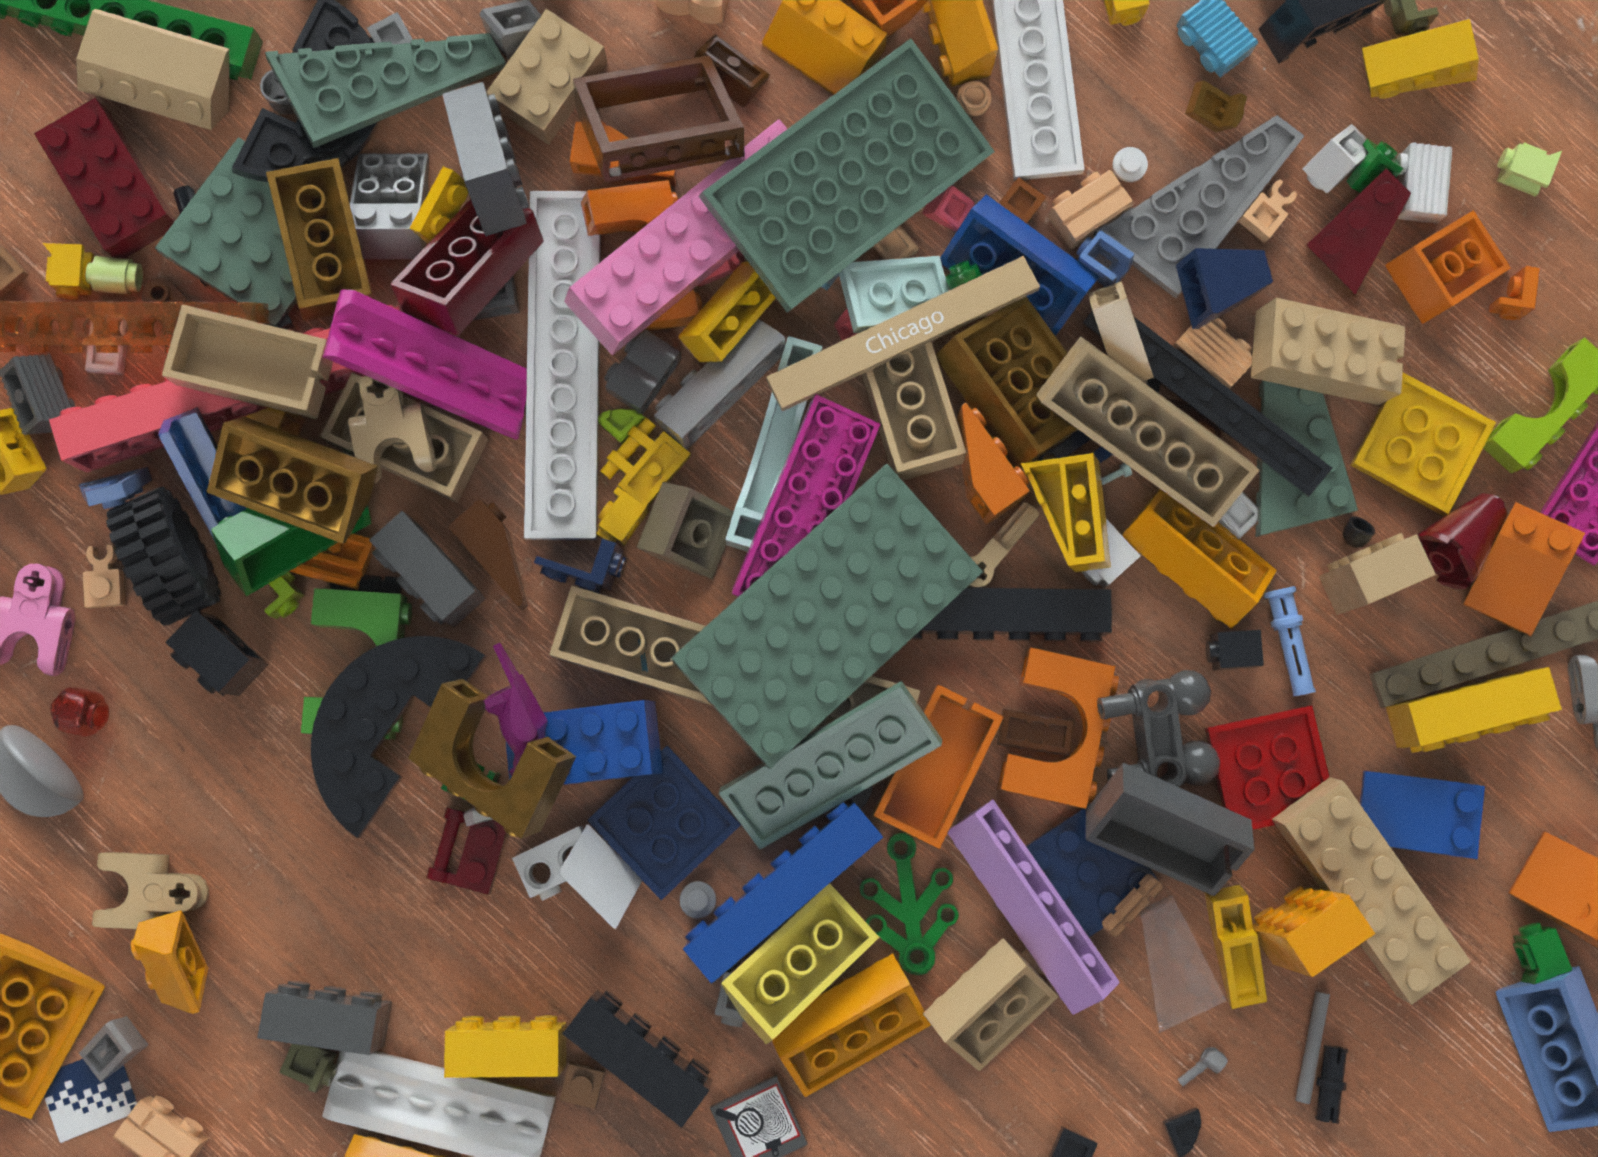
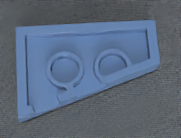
M148 467L81 483L79 487L83 499L89 506L102 503L103 509H108L125 504V500L134 498L135 494L143 492L142 486L152 481Z

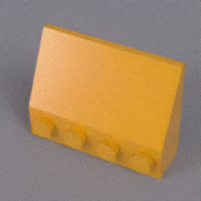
M0 933V1108L32 1119L101 996L105 985L31 945Z

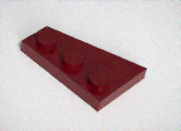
M1386 168L1306 246L1356 295L1409 199L1411 192Z

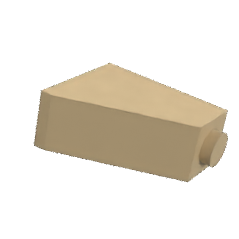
M1122 281L1088 293L1091 308L1108 357L1147 384V380L1154 378Z

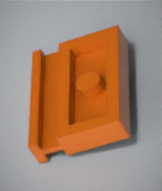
M351 534L345 543H336L289 572L358 590L361 577H364L373 555L372 552L376 547L369 541L370 538Z

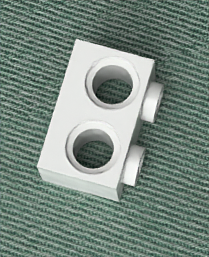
M578 826L512 858L530 898L539 895L543 901L562 892L559 885L566 882V880L559 874V870L566 860L567 850L570 847H574L583 832V826ZM539 862L545 863L550 868L551 875L546 883H539L533 877V868Z

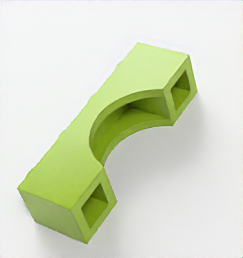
M1585 337L1570 345L1548 369L1554 384V400L1547 414L1540 418H1529L1515 413L1503 419L1491 432L1483 449L1511 474L1523 468L1525 470L1531 469L1543 456L1539 451L1545 444L1552 445L1565 432V429L1562 427L1569 418L1572 420L1576 419L1589 405L1585 400L1592 393L1598 394V349Z

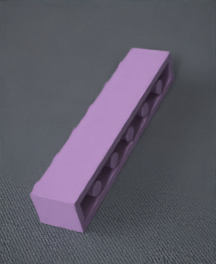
M992 799L952 826L948 831V835L953 840L956 848L964 856L976 877L986 888L998 909L1006 917L1018 938L1028 949L1038 967L1043 971L1072 1015L1104 1000L1120 983L995 801Z

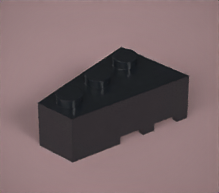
M1286 0L1258 30L1280 64L1287 60L1289 55L1302 43L1306 48L1317 43L1316 37L1332 30L1335 34L1371 15L1386 0Z

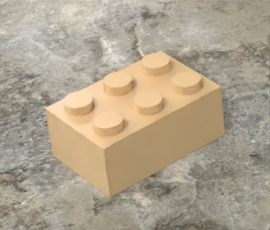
M546 9L489 87L487 94H495L501 114L549 145L576 107L573 79L600 74L608 63L604 46Z
M1401 532L1328 564L1327 567L1330 572L1320 575L1319 578L1336 615L1373 603L1436 574L1417 534L1404 539Z

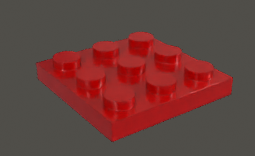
M1312 705L1204 728L1208 744H1211L1217 751L1220 759V769L1216 780L1222 806L1251 819L1253 830L1275 825L1272 820L1275 816L1330 777Z

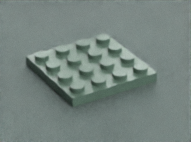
M238 137L155 249L159 254L242 308H246L265 323L277 327L286 313L289 314L297 303V298L269 182L248 179L232 172V166L245 143L244 140Z

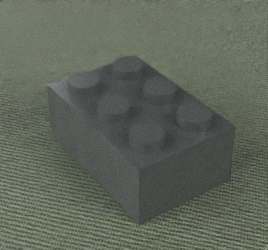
M401 511L369 540L376 547L372 552L375 558L386 569L389 568L393 573L397 571L400 574L396 580L408 594L413 595L417 599L421 597L425 601L420 607L434 622L437 621L440 625L447 623L455 627L486 599L423 528L405 512Z
M288 981V984H279L278 988L265 993L258 1039L370 1055L385 1046L392 1002L382 1000L383 994L362 991L360 995L351 996L346 995L345 988L324 986V990L309 989L310 983L301 981Z

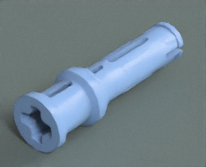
M1295 586L1263 593L1264 598L1269 600L1273 621L1270 622L1271 628H1274V631L1278 630L1293 697L1316 692L1299 625H1303L1302 621L1304 620L1302 615H1298L1294 598ZM1281 599L1283 600V603H1284V608H1285L1286 615H1284V611H1283ZM1287 628H1290V632H1291V636H1292L1291 639H1290V637H1289V633H1288V629H1287ZM1292 645H1294L1295 653L1301 673L1300 675L1298 674Z

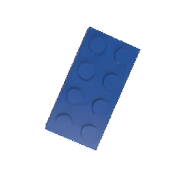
M639 700L543 712L548 720L545 737H549L577 756L563 785L663 774L655 701ZM506 742L509 772L514 768V753Z

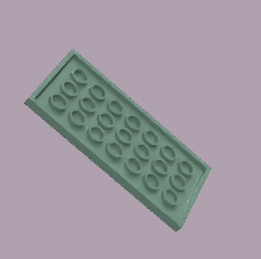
M910 38L709 186L698 197L788 313L995 151Z
M885 464L675 653L670 660L768 769H771L982 574L983 571L888 464Z

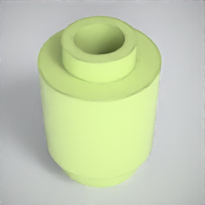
M95 256L93 262L87 264L86 281L97 292L130 295L132 291L139 292L141 290L143 269L141 264L134 263L132 259Z

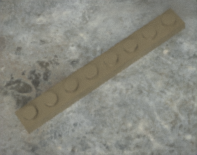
M1598 601L1540 619L1531 637L1511 628L1370 673L1369 676L1380 708L1598 639Z

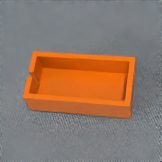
M939 684L934 687L923 712L943 739L942 746L893 773L872 814L873 817L937 849L941 848L1004 718L975 702L970 704L967 710L962 708L967 698Z

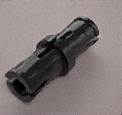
M1324 1045L1321 1077H1317L1316 1085L1320 1086L1315 1115L1316 1120L1328 1123L1331 1121V1123L1335 1124L1340 1122L1339 1114L1342 1091H1346L1347 1083L1344 1082L1347 1048Z

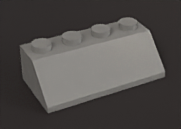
M757 319L722 362H708L699 372L695 369L692 370L681 381L680 385L682 388L674 396L668 394L656 405L655 410L658 411L654 414L656 423L670 437L688 450L782 358L785 348V337L768 324Z

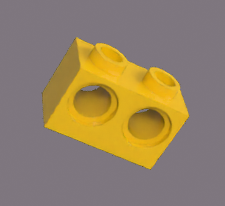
M13 408L0 410V495L30 489L47 470L30 435L22 434V428L19 427L20 422L17 421V415L14 414Z

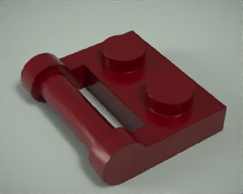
M446 807L443 817L446 819L433 867L428 868L426 878L490 895L508 833L495 820L471 825L457 874L449 872L447 868L460 823H465L463 815L465 811Z

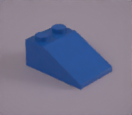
M1363 771L1360 805L1391 848L1478 859L1485 786Z

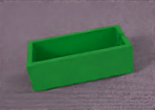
M368 505L365 507L351 534L372 523ZM249 508L234 516L224 518L217 526L211 529L223 566L246 597L338 543L332 539Z

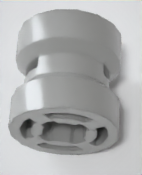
M273 70L265 73L260 83V89L273 110L280 114L294 113Z

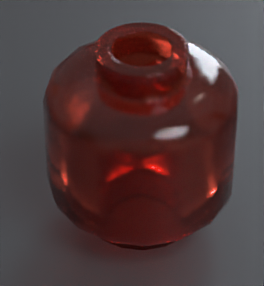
M68 687L61 691L53 700L50 708L53 724L58 730L82 737L93 736L106 725L109 718V707L103 695L97 691L80 687Z

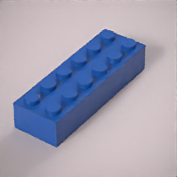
M842 802L826 815L830 820L829 823L820 830L814 825L798 839L802 845L791 854L786 849L771 862L770 865L774 869L764 878L760 873L756 874L743 886L742 889L745 892L743 896L737 901L729 897L714 910L713 913L716 915V919L709 925L702 920L686 934L685 938L688 942L683 950L711 984L883 838L881 833L855 803L847 806Z

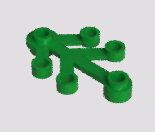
M897 833L889 838L886 850L889 857L896 861L902 903L884 891L880 883L874 878L864 879L860 883L859 891L865 899L874 900L905 924L907 940L887 927L886 920L879 914H872L865 920L869 925L872 919H880L883 924L882 929L875 933L899 952V962L906 972L912 975H923L929 972L935 963L933 947L948 926H952L957 922L959 913L956 907L951 904L945 903L940 905L936 911V921L923 937L921 936L920 921L941 892L952 885L953 875L946 868H936L931 874V882L916 901L910 859L915 855L916 844L911 836ZM900 840L906 842L908 847L906 853L902 855L894 851L895 843ZM941 871L946 872L948 875V882L942 886L938 885L935 881L936 874ZM868 882H873L877 885V892L872 896L866 895L863 890L864 885ZM951 908L953 910L954 917L951 921L945 922L941 919L943 909ZM921 950L924 957L920 963H913L911 961L910 954L912 951Z

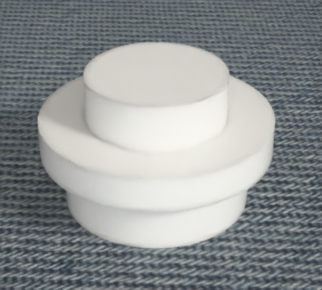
M1126 147L1118 151L1112 162L1114 174L1125 182L1138 181L1144 176L1148 167L1145 154L1134 147Z

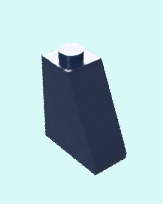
M1195 248L1176 264L1192 329H1199L1247 302L1273 282L1264 250Z

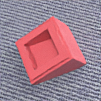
M951 185L929 202L922 214L957 232L975 202Z

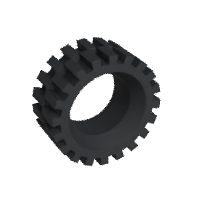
M162 486L127 501L125 504L109 509L106 515L108 517L106 522L107 527L112 532L109 533L111 542L116 546V556L118 560L122 561L125 568L123 571L127 579L130 578L133 583V590L136 595L141 596L144 607L147 611L151 610L152 616L156 621L160 620L162 625L168 626L192 615L196 610L201 611L220 602L219 596L221 592L217 586L219 582L217 576L213 573L215 569L212 561L207 557L206 553L208 552L205 545L201 543L195 526L193 527L190 523V517L187 512L182 510L180 502L177 498L173 497L169 490Z

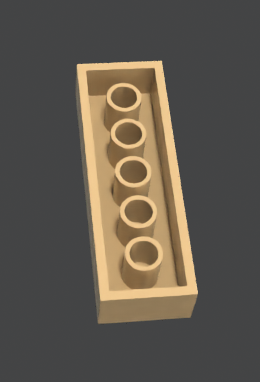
M1081 336L1036 394L1041 403L1212 527H1215L1259 472V469L1250 460Z
M1329 777L1272 819L1322 890L1349 894L1376 933L1360 945L1397 997L1413 1005L1471 962L1344 781Z

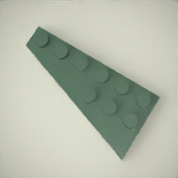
M1262 380V383L1259 384L1261 414L1332 467V470L1310 497H1307L1257 458L1259 492L1256 493V506H1259V515L1255 537L1358 511L1323 393Z

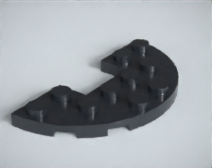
M317 0L292 49V53H297L298 49L311 48L312 51L333 50L335 46L374 43L372 37L369 38L365 30L359 25L358 19L335 0ZM262 108L232 166V172L248 179L268 182L266 172L336 158L339 159L340 167H342L363 150L376 131L379 121L314 148L299 119L295 123Z
M434 636L406 637L386 642L365 652L351 662L333 681L322 699L313 724L311 736L312 769L317 787L326 806L337 821L356 838H360L402 779L400 774L373 757V755L413 698L417 697L431 707L442 683L464 679L469 683L487 655L466 644L447 638Z

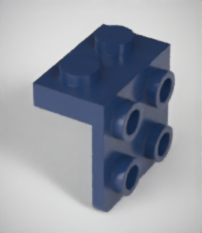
M602 539L591 573L538 556L535 557L534 564L541 567L540 574L545 575L547 578L566 583L569 577L576 580L574 585L579 586V588L600 594L601 588L611 591L615 577L621 578L627 558L623 557L624 550L617 543Z

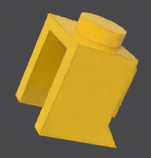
M42 243L51 253V257H47L46 282L56 290V297L75 300L78 299V295H91L92 286L86 281V267L89 262H93L94 254L92 252H84L85 246L82 244Z

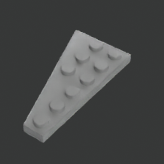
M1276 115L1243 136L1235 144L1212 156L1210 160L1199 167L1193 168L1157 191L1149 199L1129 209L1108 225H1104L1096 230L1093 236H1096L1101 230L1133 252L1132 265L1174 298H1177L1182 292L1176 264L1195 248L1216 249L1301 142L1304 135Z

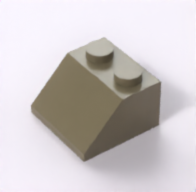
M662 482L636 548L660 560L713 579L726 546L725 539L734 511L689 487Z

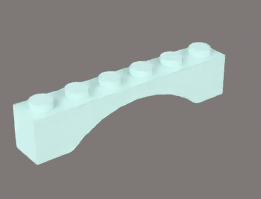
M788 336L778 371L822 351V346ZM771 393L753 458L725 539L727 546L748 552L799 431L808 400L782 412L773 393Z

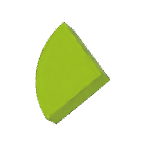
M614 409L598 416V423L619 443L623 444L629 437L627 434L633 426L637 427L645 416L632 409Z

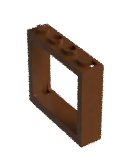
M709 55L573 79L576 110L605 183L745 157L744 126ZM697 78H703L704 80L703 82L695 83ZM706 90L721 122L609 142L596 109ZM729 140L732 146L725 147V141ZM618 161V167L609 168L611 166L610 162Z

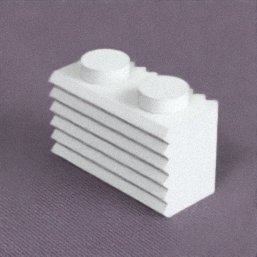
M1416 142L1410 143L1396 158L1404 168L1399 174V181L1411 192L1398 219L1438 224L1447 216L1452 147L1424 145L1423 143L1417 144Z

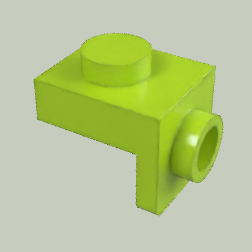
M287 572L269 583L279 595L264 610L269 617L278 619L281 616L285 618L298 608L299 603L297 601L304 595L292 582L296 579L292 572Z

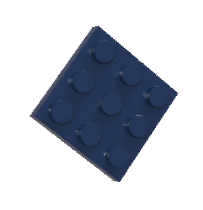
M668 745L661 750L663 774L633 777L587 820L660 900L665 898L741 826L738 820Z
M1080 809L1026 845L1088 937L1104 928L1102 921L1110 913L1114 915L1117 912L1115 907L1134 887L1136 889L1140 887L1138 883L1147 874H1151L1157 879L1151 868L1087 841L1086 809Z

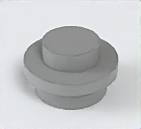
M692 882L685 886L680 894V906L684 913L692 918H703L709 915L716 904L715 892L705 882Z

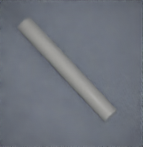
M1315 991L1295 1101L1306 1104L1311 1102L1330 994Z

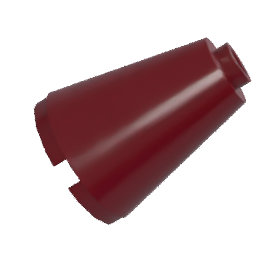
M1481 493L1417 534L1434 572L1439 575L1436 580L1437 582L1453 589H1465L1476 580L1508 515L1505 503L1501 498L1493 494Z

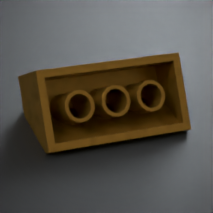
M336 158L266 172L303 321L334 315L339 293L342 289L354 290L368 297L372 296L339 159Z
M242 416L223 423L207 493L343 544L347 541L370 500L379 466Z

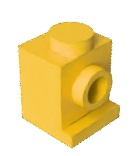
M617 486L613 492L617 500L614 503L609 501L601 510L598 516L601 520L598 525L600 528L596 534L602 539L614 543L617 541L625 546L649 511L645 505Z

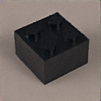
M198 610L165 642L174 650L170 654L171 657L185 669L193 668L200 675L197 681L212 694L217 691L222 696L225 694L240 696L268 666L254 650L217 616Z

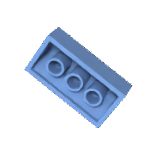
M1580 966L1572 967V971L1535 985L1520 981L1498 989L1495 993L1548 1131L1554 1132L1598 1126V1013Z

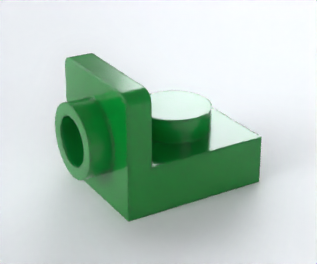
M1366 139L1362 145L1369 153L1346 182L1352 189L1361 193L1386 168L1397 177L1404 169L1395 159L1398 154L1397 151L1383 141L1377 145L1371 140Z

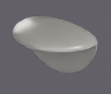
M6 725L0 730V793L10 805L31 816L53 817L70 811L83 800V790L76 776L60 756L45 742L30 731L16 725Z

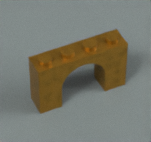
M464 679L442 683L408 760L416 764L424 775L435 778L447 786V790L451 794L464 798L474 805L475 810L479 814L490 817L498 822L509 835L522 839L541 832L577 756L549 737L528 742L508 783L502 785L493 782L480 770L473 753L474 734L485 711L484 699L488 696Z

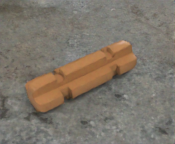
M1147 874L1138 883L1140 887L1138 889L1134 887L1115 907L1117 912L1114 915L1110 913L1102 921L1103 927L1112 936L1119 937L1127 928L1124 925L1127 922L1131 924L1151 903L1148 899L1151 896L1155 899L1163 890V885L1153 875Z

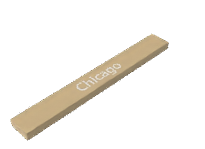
M1022 256L767 376L766 381L783 412L814 397L816 394L819 395L1039 291L1040 285L1025 257Z

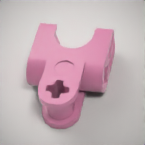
M41 564L26 565L18 572L13 598L0 596V665L5 664L11 659L14 647L20 638L30 634L36 640L39 648L38 668L44 674L50 676H57L64 671L75 624V613L71 608L60 607L65 589V579L59 570ZM38 579H44L43 587L37 586Z

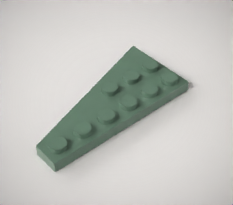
M490 33L449 36L446 40L425 42L424 39H413L411 43L392 45V42L389 41L335 46L333 50L312 51L311 48L298 49L297 53L278 54V51L265 52L271 69L314 148L439 97L443 93L453 91L499 72L506 65Z

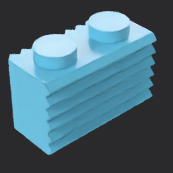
M1223 0L1199 1L1182 14L1176 25L1182 42L1187 46L1193 45L1201 55L1200 61L1204 68L1211 73L1215 71L1220 78L1248 57L1258 44V40L1253 37V34L1244 26V23L1240 22L1239 17H1236L1235 12H1232L1231 8Z

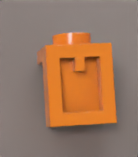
M1525 266L1512 276L1507 286V296L1511 298L1499 297L1489 305V312L1499 314V317L1504 320H1520L1533 311L1536 304L1540 268Z

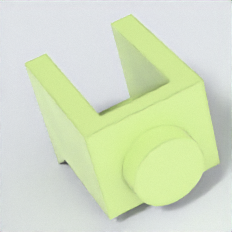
M1525 142L1518 144L1513 150L1506 148L1497 164V167L1501 169L1497 182L1536 197L1541 186L1545 188L1549 186L1562 151L1547 155V151Z

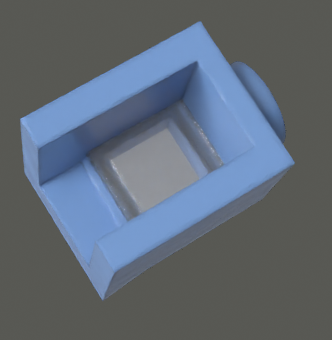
M1101 230L1093 239L1087 237L1076 253L1079 255L1078 261L1099 276L1097 281L1104 287L1120 282L1130 270L1134 258L1133 252Z

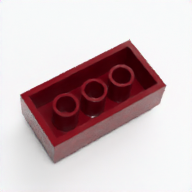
M96 97L34 133L104 251L113 258L125 259L164 236L175 222V218L111 113Z
M470 199L390 284L402 312L436 328L459 336L544 242L533 210L529 208L523 209L527 224L485 236Z

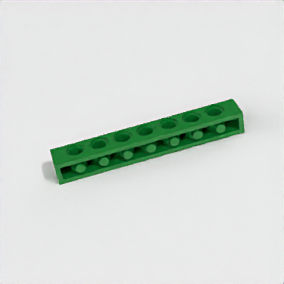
M0 0V19H5L6 16L14 17L19 22L34 28H38L39 24L45 25L54 32L64 36H72V33L84 36L92 11L98 9L185 36L191 35L192 38L215 45L224 44V47L229 49V79L238 80L239 77L252 79L263 43L253 27L150 0ZM57 1L52 8L47 9L51 2ZM90 9L88 15L80 18L83 11Z

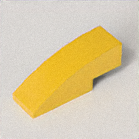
M1240 885L1221 888L1215 896L1204 892L1216 955L1231 1009L1267 1002L1258 934L1253 929L1248 894Z

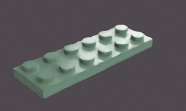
M900 681L805 737L771 769H768L764 763H761L722 786L718 794L757 847L762 849L942 746L943 739L906 686Z

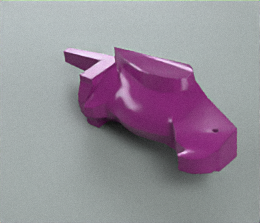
M499 642L493 648L510 685L486 697L484 703L487 712L498 717L502 736L514 753V768L509 771L512 776L527 743L545 738L548 720L522 674L519 675Z

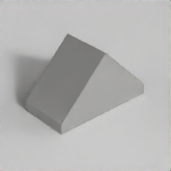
M529 0L485 8L479 14L486 33H490L495 44L507 59L512 57L541 17V14Z
M126 1016L106 1023L79 1054L98 1080L102 1082L145 1049L148 1043Z

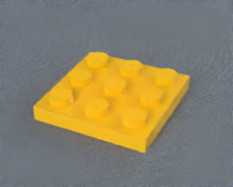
M1403 372L1401 394L1382 404L1350 466L1440 515L1446 516L1450 513L1496 422Z

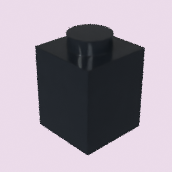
M1261 630L1217 632L1210 635V641L1206 642V658L1208 663H1212L1213 671L1264 666Z

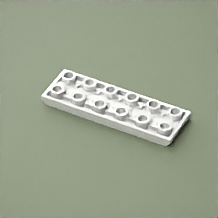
M345 1051L339 1052L336 1063L338 1070L331 1083L322 1117L334 1122L473 1157H541L556 1096L482 1077L444 1078V1068L378 1051L370 1055Z

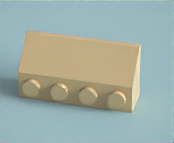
M98 9L92 11L76 58L79 91L209 130L229 111L228 48Z

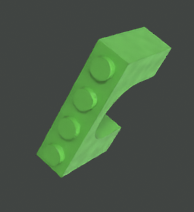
M314 588L311 625L320 628L360 630L365 632L374 641L376 646H379L389 641L404 638L405 625H410L412 619V604L407 603L408 597L396 593ZM304 697L301 733L312 734L315 717L323 698ZM403 714L385 739L395 740L396 732H401Z

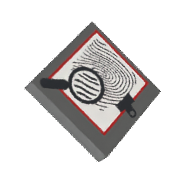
M777 1075L710 1106L713 1117L732 1157H783L808 1145Z

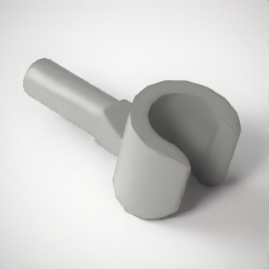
M1208 1047L1202 1053L1199 1062L1177 1080L1182 1086H1185L1200 1073H1203L1207 1067L1218 1074L1226 1066L1228 1060L1218 1049Z

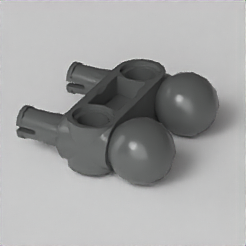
M1182 670L1172 675L1170 679L1156 681L1153 679H1143L1131 685L1128 693L1097 699L1098 713L1103 720L1132 714L1138 761L1137 764L1130 766L1177 787L1185 783L1191 786H1203L1212 782L1219 773L1220 759L1217 751L1211 744L1204 741H1190L1184 745L1182 743L1179 714L1195 715L1203 711L1210 702L1211 689L1202 674L1194 670ZM1157 691L1159 694L1157 703L1152 707H1148L1149 695ZM1167 762L1168 770L1166 774L1158 777L1157 770L1159 766ZM1119 767L1107 769L1108 781Z

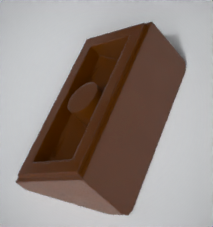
M716 35L701 46L694 58L710 56L730 99L741 107H745L750 103L770 76L765 70Z

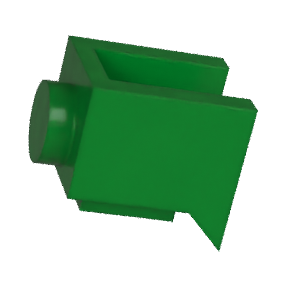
M1537 922L1519 928L1520 934L1513 936L1516 942L1513 943V947L1521 967L1525 969L1521 979L1522 982L1535 985L1572 971L1556 928L1541 926Z

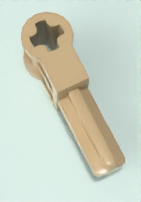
M1027 502L1022 503L981 552L971 557L983 569L981 577L984 580L977 578L966 588H984L990 583L995 567L1039 517L1036 508Z

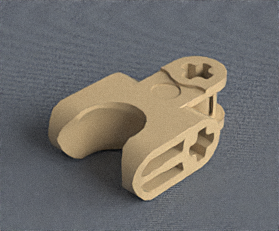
M364 376L360 382V394L365 415L349 418L348 425L355 458L379 466L374 484L382 476L380 467L382 453L388 446L395 443L407 444L410 447L413 460L424 472L434 471L437 464L423 404L420 402L405 405L403 391L386 384L384 385L388 389L384 390L383 397L379 398L375 393L380 391L379 385L384 383Z
M104 852L98 854V868L103 871L117 872L123 876L128 885V895L124 903L117 908L96 910L92 916V925L94 927L137 929L139 922L163 916L165 912L197 910L208 900L209 886L201 876L168 873L169 855ZM182 888L190 891V898L181 895Z

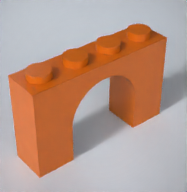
M669 180L587 190L581 201L588 236L623 231L637 233L674 204L678 198L675 191L671 192ZM692 289L645 329L656 331L687 326L702 309L699 293L694 292V289Z
M1031 647L1026 650L1019 685L1057 693L1067 698L1076 707L1080 715L1082 734L1076 749L1070 756L1058 762H1043L1012 754H1004L997 790L1080 809H1086L1087 803H1092L1097 790V782L1092 781L1095 767L1100 768L1104 756V746H1099L1102 731H1108L1111 718L1104 720L1100 718L1097 699L1116 695L1119 683V676L1114 675L1116 666Z

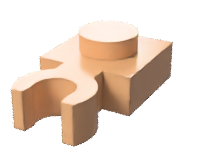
M1280 179L1267 190L1266 195L1261 192L1238 220L1241 225L1263 243L1271 238L1289 215L1284 209L1297 197L1295 191L1288 197H1282L1279 194L1278 189L1283 183Z
M107 545V555L101 560L98 558V549L88 546L86 556L93 565V571L83 572L85 608L125 606L124 571L113 569V565L118 559L115 550H117L116 546Z

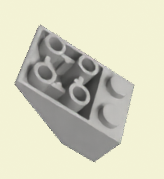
M358 154L350 208L363 259H414L426 247V242L409 228L428 195V154Z

